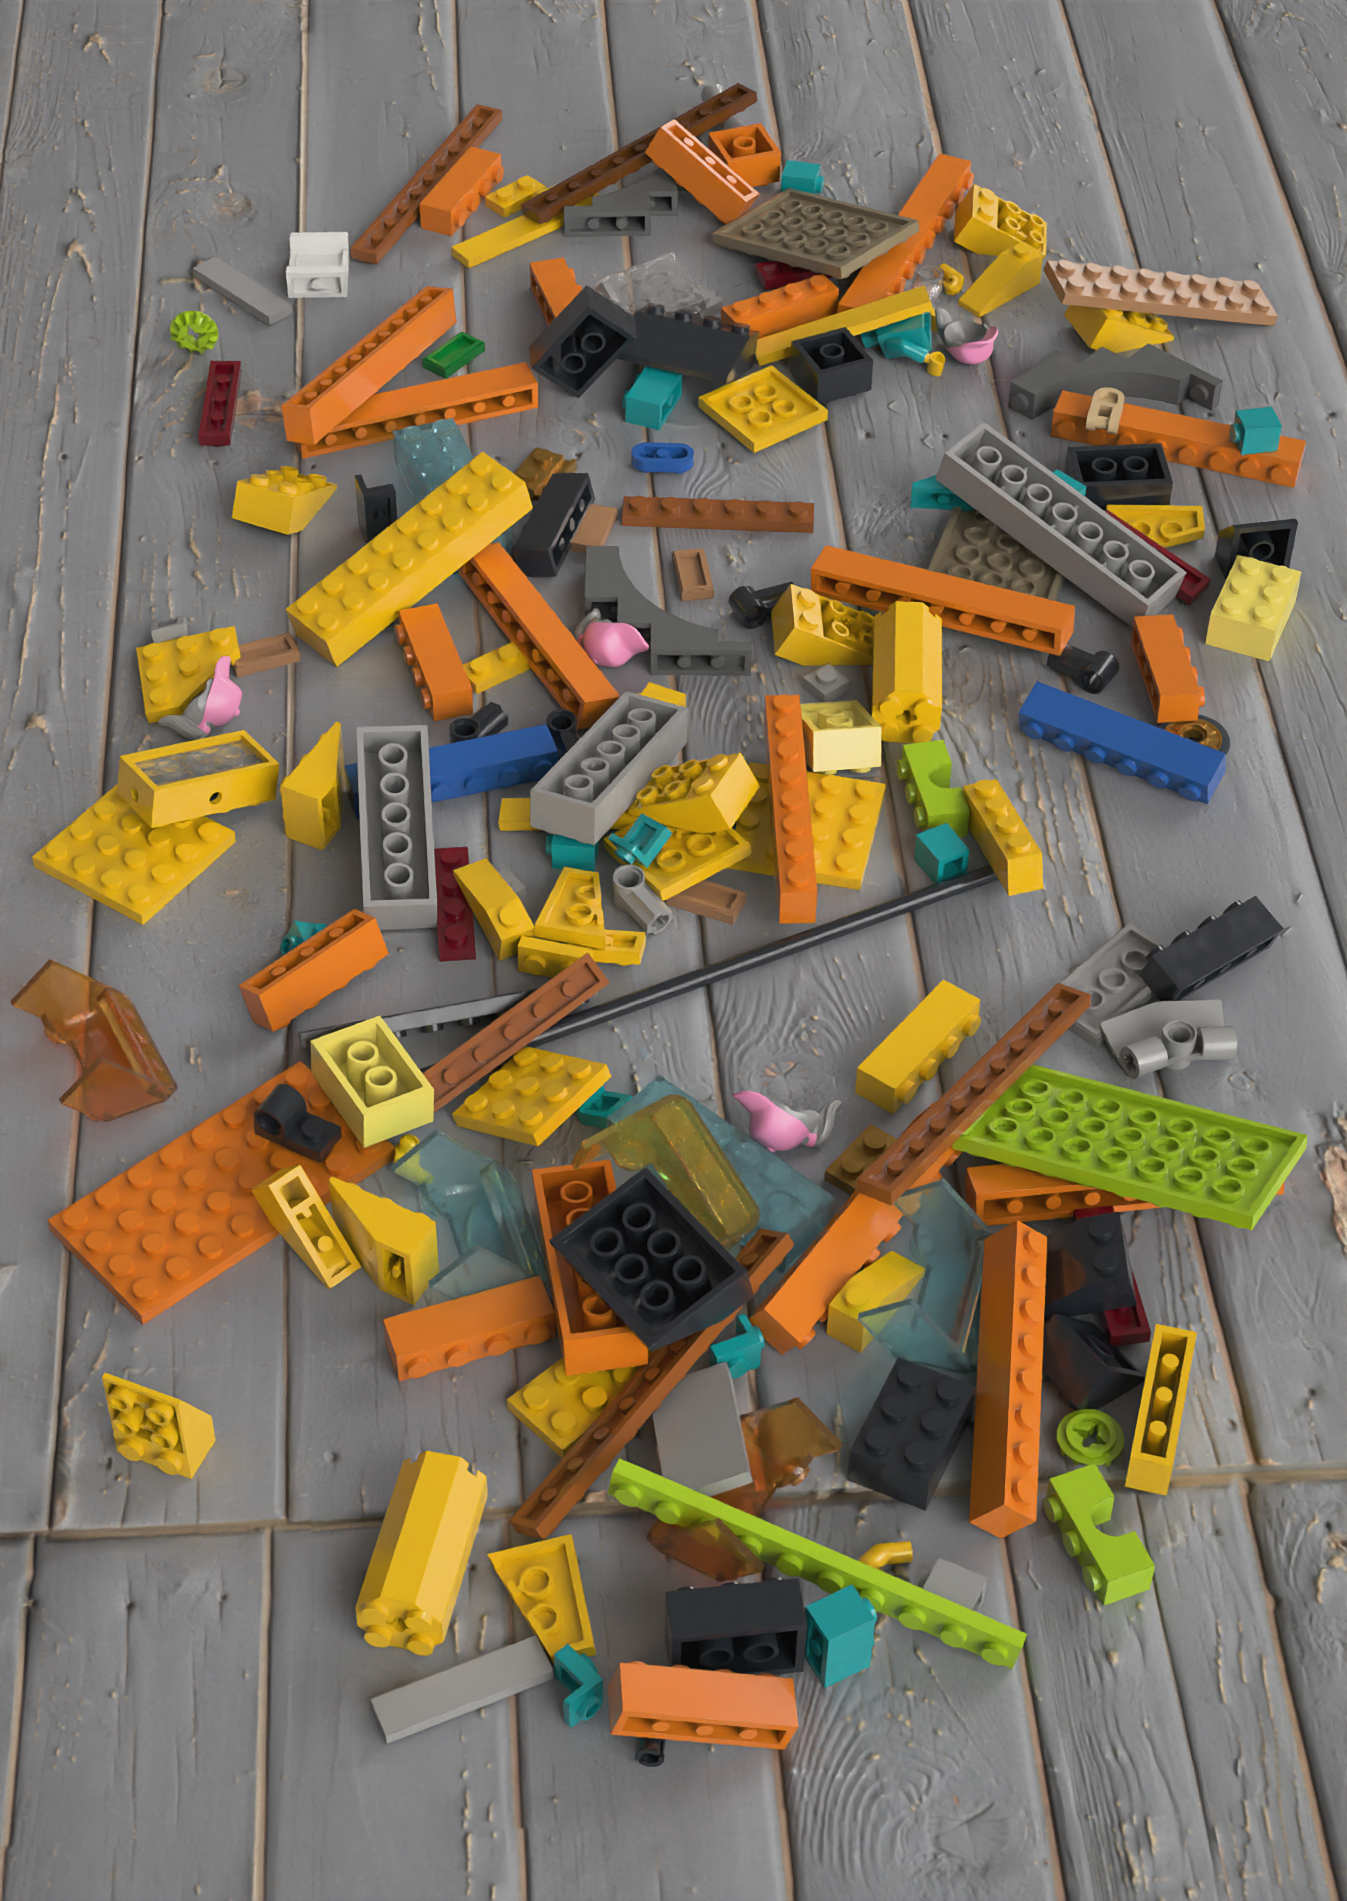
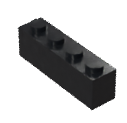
M553 473L547 485L544 486L541 497L537 504L534 505L532 514L523 526L522 533L511 551L512 560L526 577L557 576L572 546V540L590 505L595 501L588 473Z
M1257 896L1244 903L1237 900L1227 907L1220 917L1217 918L1215 915H1211L1197 927L1196 931L1191 933L1189 930H1185L1171 942L1170 946L1164 948L1163 945H1159L1145 957L1147 963L1139 976L1160 1001H1180L1268 949L1284 928Z

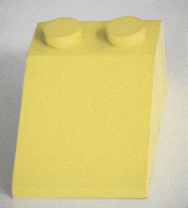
M857 700L801 704L805 759L813 772L834 775L837 773V770L850 769L851 772L865 773L869 772L871 767H881V726Z

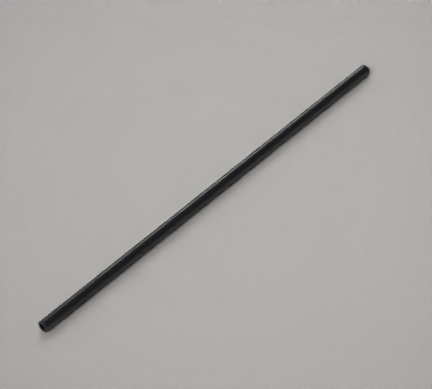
M990 864L563 1017L525 1046L532 1048L541 1046L999 879ZM435 1064L421 1068L420 1071L424 1073Z

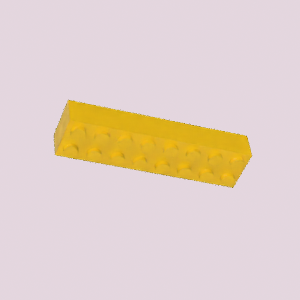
M482 451L287 607L285 610L295 634L335 667H338L399 617L400 610L410 609L532 510L533 506L525 481Z

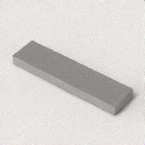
M216 256L193 268L195 278L270 326L293 314L290 303Z
M535 1635L370 1699V1704L384 1739L389 1744L554 1679V1671Z

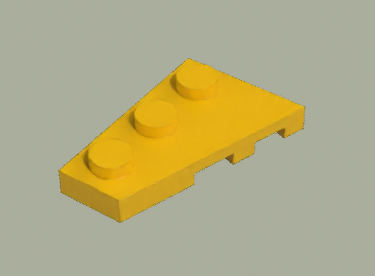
M1106 506V510L1164 548L1203 539L1205 524L1202 506Z
M564 867L534 925V937L548 939L552 942H565L605 949L606 934L601 905L599 873Z
M572 1534L487 1554L491 1566L534 1635L537 1636L553 1665L554 1654L567 1644L578 1655L585 1654L588 1657L597 1655Z

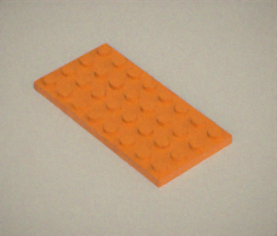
M299 1061L47 1220L49 1230L144 1325L280 1235L252 1193V1188L282 1168L301 1165L323 1204L326 1205L331 1201L329 1179L332 1176L346 1183L358 1184L394 1160L395 1146L386 1139L364 1148L314 1078L311 1070ZM278 1084H286L295 1088L305 1099L308 1113L341 1126L342 1137L321 1163L255 1134L254 1112Z

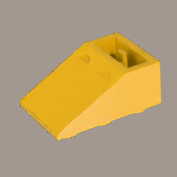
M974 184L956 208L954 242L978 255L999 256L1001 252L1022 241L1041 252L1043 259L1045 258L1047 223L1038 215H1031L1020 209L1014 202L1005 201L997 197L991 190Z
M1069 305L1064 313V316L1087 346L1095 350L1104 347L1114 353L1142 348L1148 343L1156 345L1173 341L1175 338L1167 328L1168 323L1158 317L1157 314Z
M280 466L278 470H265L264 474H251L250 478L237 481L232 519L290 535L304 530L336 491L337 484L327 482V478L319 474H308V476L299 474V469L291 466Z
M793 584L789 585L771 610L775 655L803 666H824L828 663L831 666L872 665L874 617L865 611H858L845 606L837 600H830L815 594L810 589L800 588Z
M336 721L326 733L320 736L318 743L308 754L301 758L299 765L293 772L284 777L279 789L282 797V819L285 824L286 837L322 851L341 829L345 764L340 722Z
M741 753L730 755L718 754L710 759L700 761L692 759L684 764L675 766L662 765L651 774L652 778L647 785L637 793L636 800L628 809V813L635 817H639L642 813L659 823L699 834L730 830L760 785Z
M332 1176L329 1179L333 1220L358 1262L379 1290L415 1305L439 1273L436 1222L423 1213L410 1211L397 1205L389 1198L378 1197L362 1190L352 1182L346 1183Z
M105 1372L102 1380L117 1452L131 1461L141 1460L157 1466L166 1474H179L192 1479L216 1441L212 1416L180 1399Z

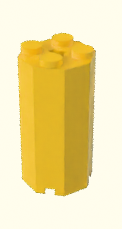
M895 601L889 606V611L883 615L879 612L874 616L871 716L881 726L882 741L892 743L928 742L932 740L933 734L940 730L942 619L936 613L935 617L930 614L929 607L923 602Z
M425 1451L420 1453L417 1461L411 1463V1458L402 1462L355 1606L357 1625L365 1631L364 1639L372 1646L380 1648L392 1646L408 1649L417 1655L428 1656L433 1653L434 1646L444 1643L488 1497L487 1476L478 1470L475 1477L467 1471L469 1463L459 1456Z

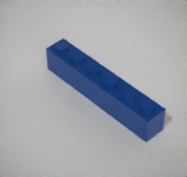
M1036 681L1018 712L1020 731L1024 732L1028 737L1053 743L1057 748L1066 752L1073 751L1081 754L1093 763H1104L1116 768L1126 776H1137L1147 780L1157 788L1170 789L1180 793L1190 801L1198 800L1208 804L1226 772V754L1038 681Z
M547 724L429 748L432 803L541 780L558 762V750ZM357 763L344 765L346 792L357 819L359 818Z

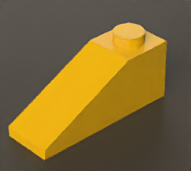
M1022 241L1001 252L958 300V305L977 317H981L1040 284L1043 254Z
M487 858L453 870V875L498 960L501 961L517 955L521 936L534 938L535 927L516 893Z
M301 1165L282 1168L251 1189L271 1224L327 1289H331L361 1268L360 1263Z
M890 1251L850 1278L829 1304L827 1335L862 1353L924 1276L926 1268L894 1251Z

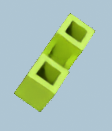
M944 740L903 745L902 759L897 760V774L899 780L905 781V795L908 804H913L916 827L922 828V831L947 823L959 837L967 836L970 809L962 788H950L952 762Z
M1094 1463L1050 1478L1046 1498L1043 1499V1506L1048 1519L1052 1523L1056 1522L1060 1528L1066 1551L1071 1557L1075 1556L1081 1565L1083 1579L1087 1588L1091 1592H1096L1104 1606L1149 1590L1155 1564L1135 1531L1121 1536H1110L1102 1533L1095 1527L1110 1521L1115 1496Z

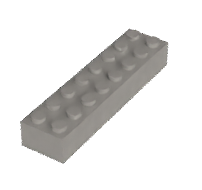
M982 422L944 453L936 477L937 481L1131 627H1133L1134 616L1156 615L1176 597L1187 572L987 423Z

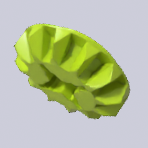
M184 311L176 315L171 322L169 329L171 340L177 343L178 349L184 348L188 350L189 354L193 351H199L203 354L205 350L213 349L214 344L218 340V327L211 317L202 312ZM189 326L195 333H199L198 340L193 335H188Z
M1081 1409L1071 1412L1062 1419L1057 1429L1056 1442L1060 1446L1061 1456L1071 1458L1074 1466H1077L1079 1463L1085 1465L1095 1463L1096 1465L1103 1464L1109 1467L1111 1462L1121 1455L1124 1445V1434L1118 1422L1108 1414L1094 1409ZM1096 1431V1443H1092L1086 1448L1083 1447V1439L1089 1438Z

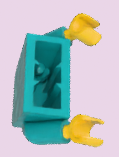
M935 308L932 311L861 333L866 349L880 345L884 356L888 359L904 356L920 364L924 361L928 363L926 369L930 375L940 376L942 374L945 363L943 353H927L932 351V331L938 332Z

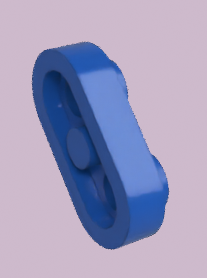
M639 443L632 448L631 463L634 468L644 473L673 472L680 474L693 467L694 450L682 443Z

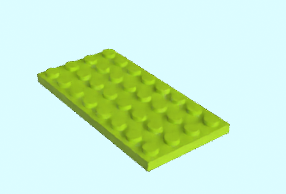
M1032 1064L953 1143V1149L966 1152L975 1157H985L1003 1162L1008 1166L1040 1172L1045 1176L1073 1181L1081 1186L1106 1190L1121 1197H1131L1150 1202L1158 1207H1168L1183 1211L1195 1217L1227 1223L1235 1228L1253 1230L1306 1150L1308 1135Z

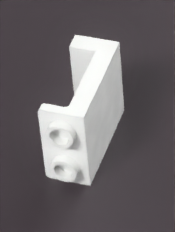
M290 233L289 266L286 267L288 298L347 297L350 259L348 233Z

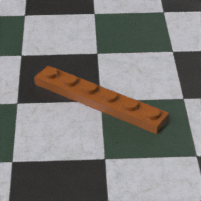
M624 496L622 526L813 533L814 503Z
M589 953L579 958L423 1073L434 1088V1113L610 983Z

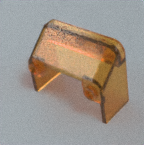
M49 959L10 1001L12 1006L39 1017L45 1027L43 1029L45 1035L52 1042L71 1046L84 1070L79 1079L59 1098L61 1105L84 1113L94 1121L110 1122L165 1102L177 1091V1084L137 1008L121 991Z
M799 1397L739 1415L753 1482L711 1496V1498L758 1518L777 1488L789 1484L791 1486L798 1485L809 1474L810 1468L808 1466L813 1458L839 1451L843 1444ZM719 1517L685 1527L677 1524H668L657 1518L647 1534V1540L658 1552L718 1582L735 1581L740 1577L761 1573L765 1567Z

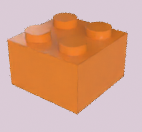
M761 123L708 133V149L751 187L767 186L771 183L780 182L781 152Z

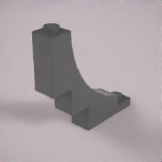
M701 135L696 136L695 138L701 142ZM658 167L652 174L631 186L592 197V206H564V236H651V216H678V196L693 195L684 187L679 186L664 169Z
M1149 343L1127 359L1104 347H1101L1081 362L1055 350L1011 382L1008 407L1033 420L1042 413L1056 407L1062 390L1093 396L1098 389L1107 387L1118 389L1123 393L1124 397L1145 398L1178 405L1187 398L1212 411L1219 405L1223 380Z
M586 546L585 616L593 608H598L601 613V620L608 619L611 622L626 623L633 626L649 645V649H651V675L751 676L752 642L718 641V629L685 621L662 610L646 599L628 579L620 560L619 546Z

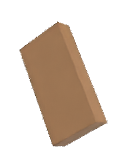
M591 504L572 540V546L569 551L586 554V546H604L618 517L617 508Z
M704 548L672 551V563L681 601L713 599L714 587Z
M290 632L239 645L241 658L237 659L231 667L236 677L239 678L301 661V656Z
M703 880L667 899L666 905L734 925L747 901V892Z

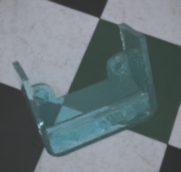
M435 1129L391 1165L392 1172L419 1185L422 1193L421 1202L430 1214L439 1215L448 1220L460 1255L459 1258L428 1281L431 1289L452 1299H457L539 1275L544 1288L549 1285L544 1255L521 1190L513 1174L504 1165L438 1129Z
M941 1179L906 1190L893 1203L914 1225L909 1242L912 1256L926 1268L917 1303L912 1298L860 1312L857 1320L896 1359L900 1357L919 1365L968 1374L976 1372L978 1364L984 1239L994 1233L945 1179Z

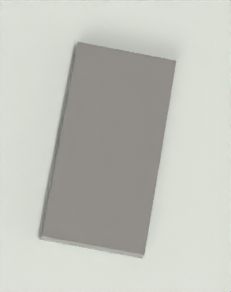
M1130 923L1122 928L1060 982V984L1091 994L1090 1007L1068 1030L1094 1047L1100 1045L1105 1040L1100 1029L1102 1021L1140 1008L1155 996L1139 974L1147 963L1145 957L1159 945H1163L1164 948L1167 946Z
M725 1361L687 1374L665 1397L661 1406L652 1413L663 1477L709 1497L752 1483L753 1479L732 1376L727 1362Z

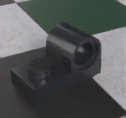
M278 1084L254 1112V1131L256 1135L319 1163L324 1160L342 1137L341 1126L308 1113L303 1096L295 1088L286 1084Z

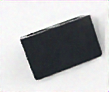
M359 474L355 475L358 525L367 544L397 520L396 491L393 484L367 488L362 475Z

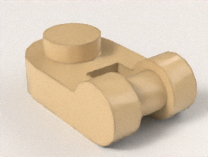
M1107 387L1095 391L1087 416L1086 430L1095 431L1096 428L1107 430V433L1117 435L1124 406V395L1121 391Z

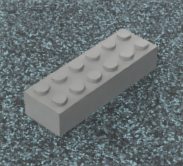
M625 691L530 790V826L544 830L549 834H558L575 839L581 843L595 845L636 800L637 793L647 785L652 778L651 774L662 765H668L687 744L688 708Z
M427 725L356 727L363 913L375 917L380 930L437 928V892Z

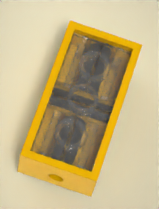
M245 730L121 755L119 757L117 793L151 828L164 827L174 822L195 820L205 815L226 813L232 809L257 806L263 802L276 800L279 763Z

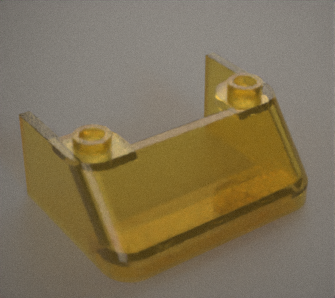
M679 1094L667 1095L582 1141L571 1162L576 1170L609 1152L615 1163L627 1171H638L652 1163L668 1190L727 1251L749 1235L756 1227L760 1218L758 1205L695 1107L686 1097Z

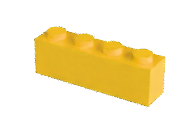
M980 780L974 784L964 785L963 793L970 809L968 828L1007 895L1012 896L1043 889L1042 852L998 780Z
M943 979L857 1067L855 1093L891 1114L903 1103L908 1104L914 1097L917 1088L925 1080L930 1081L934 1077L939 1065L946 1058L950 1059L955 1055L960 1043L967 1036L971 1037L976 1033L981 1023V1017L979 1016L981 1000Z
M1160 1324L1155 1325L1124 1487L1167 1496L1197 1332Z

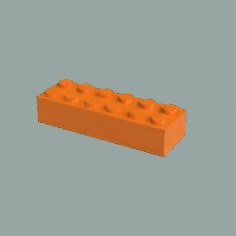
M602 1160L533 1169L534 1206L566 1376L648 1365V1349L555 1250L549 1241L617 1189L611 1161Z

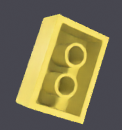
M1238 555L1210 614L1205 644L1270 662L1296 602L1301 571Z
M380 1015L311 1040V1073L364 1148L434 1121V1088Z

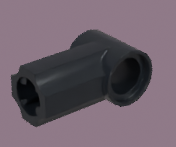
M793 582L757 591L748 585L741 586L735 589L729 596V606L745 628L755 629L765 623L767 618L771 616V610Z
M1066 644L1060 656L1049 654L1047 658L1048 667L1076 678L1080 687L1091 694L1102 692L1120 669L1118 660L1107 651H1098L1093 655L1069 644Z
M491 701L489 704L481 707L471 717L459 718L450 724V744L498 734L508 725V715L504 713L500 705Z
M565 709L552 711L546 718L547 727L558 750V761L580 739L577 730V717L574 713Z

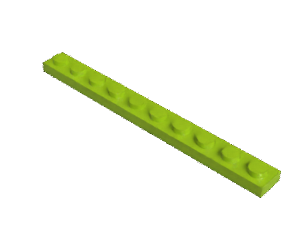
M619 1458L612 1472L607 1494L615 1497L620 1503L629 1507L636 1506L656 1515L657 1518L665 1523L677 1524L696 1532L704 1540L716 1541L733 1548L746 1558L758 1559L770 1564L787 1576H797L816 1584L826 1593L833 1594L853 1585L861 1598L866 1597L871 1602L875 1612H880L897 1619L907 1628L922 1630L936 1636L951 1647H961L980 1655L985 1661L993 1665H1003L1013 1669L1022 1650L1027 1634L623 1459Z

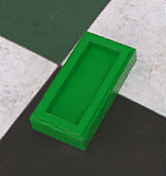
M461 331L423 358V368L447 379L485 351V342Z

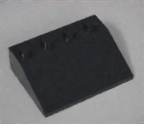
M648 303L647 306L637 310L633 315L635 317L637 338L617 358L727 384L754 366L759 331L751 330L750 325L745 323L724 324L721 323L722 319L718 317L704 316L703 319L694 317L693 312L678 309L672 312L665 310L664 305Z
M646 1167L549 1240L555 1250L650 1352L723 1321L754 1297L749 1275L745 1268Z

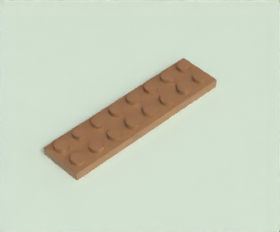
M1047 260L1043 269L1061 304L1267 326H1274L1278 318L1276 311L1260 288V285L1252 280L1236 281L1226 277L1208 278L1199 274L1190 276L1172 271L1163 273L1154 272L1146 268L1135 270L1126 269L1118 265L1108 267L1099 266L1091 262L1086 264L1072 263L1068 260Z

